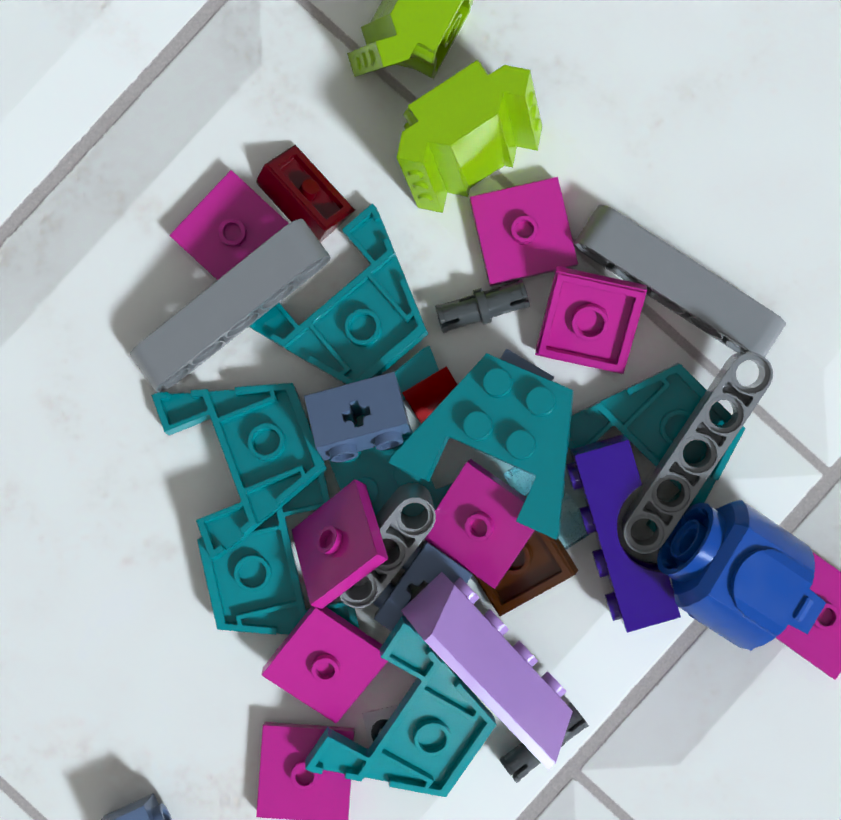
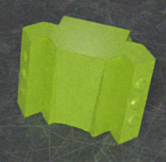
M382 0L371 22L361 27L366 46L347 53L354 77L389 66L399 65L415 69L434 79L470 13L473 0Z
M476 60L409 104L403 116L407 122L404 125L405 130L401 134L396 158L417 207L443 213L447 193L468 197L470 188L504 166L513 168L517 147L538 151L542 131V122L530 70L503 65L491 74H488L481 62Z

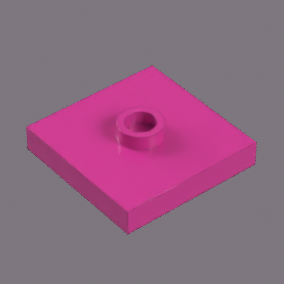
M230 170L169 236L218 280L289 223Z
M558 177L470 197L469 201L489 286L555 272L556 266L572 268L578 265Z
M556 266L535 355L624 374L646 297L647 286Z
M470 459L466 462L435 510V524L424 539L495 589L535 530L516 522L526 497Z
M355 479L291 530L310 605L323 609L388 560L366 484Z
M813 553L815 572L810 589L823 599L826 604L808 634L788 625L780 635L776 636V639L823 673L836 680L841 673V572Z
M311 606L263 666L261 675L337 724L388 661L381 658L380 648L382 644L326 606L323 609Z
M264 722L256 817L289 820H349L351 780L345 779V774L323 770L322 774L310 772L305 769V759L327 727L354 741L355 728Z

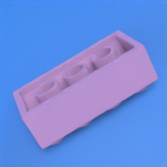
M441 572L401 612L432 650L549 770L556 764L573 712L561 699L567 691L548 671L542 677L538 675L532 668L538 660L520 641L514 646L510 645L503 637L509 629L490 609L484 615L481 614L473 605L479 599V596L461 577L452 583Z

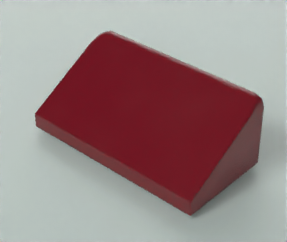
M296 144L266 163L256 180L258 186L291 222L303 219L320 243L355 211Z

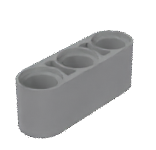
M407 483L400 486L376 515L382 539H391L397 545L392 550L386 551L388 560L366 575L369 579L368 582L360 586L353 585L339 596L345 605L352 608L370 606L432 530L436 520V513L431 494L425 486L418 483ZM410 503H419L425 507L424 511L417 516H407L402 513L403 508Z

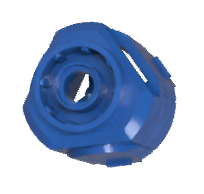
M742 500L728 503L717 509L707 503L692 505L685 511L665 543L659 548L658 568L663 574L671 578L676 605L687 612L690 617L739 648L752 651L754 648L763 646L780 635L788 625L808 634L826 604L823 599L810 589L815 572V559L811 548Z

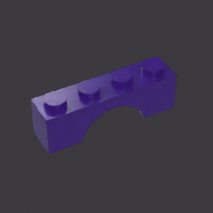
M622 434L571 449L574 462L566 464L573 490L582 488L587 506L580 507L579 511L586 534L595 532L600 549L592 551L599 577L608 576L612 593L605 594V599L612 621L621 619L626 632L629 633L681 618L679 608L675 603L670 578L659 570L658 563L643 561L629 554L621 546L618 538L617 520L620 509L628 496L642 485L629 439Z

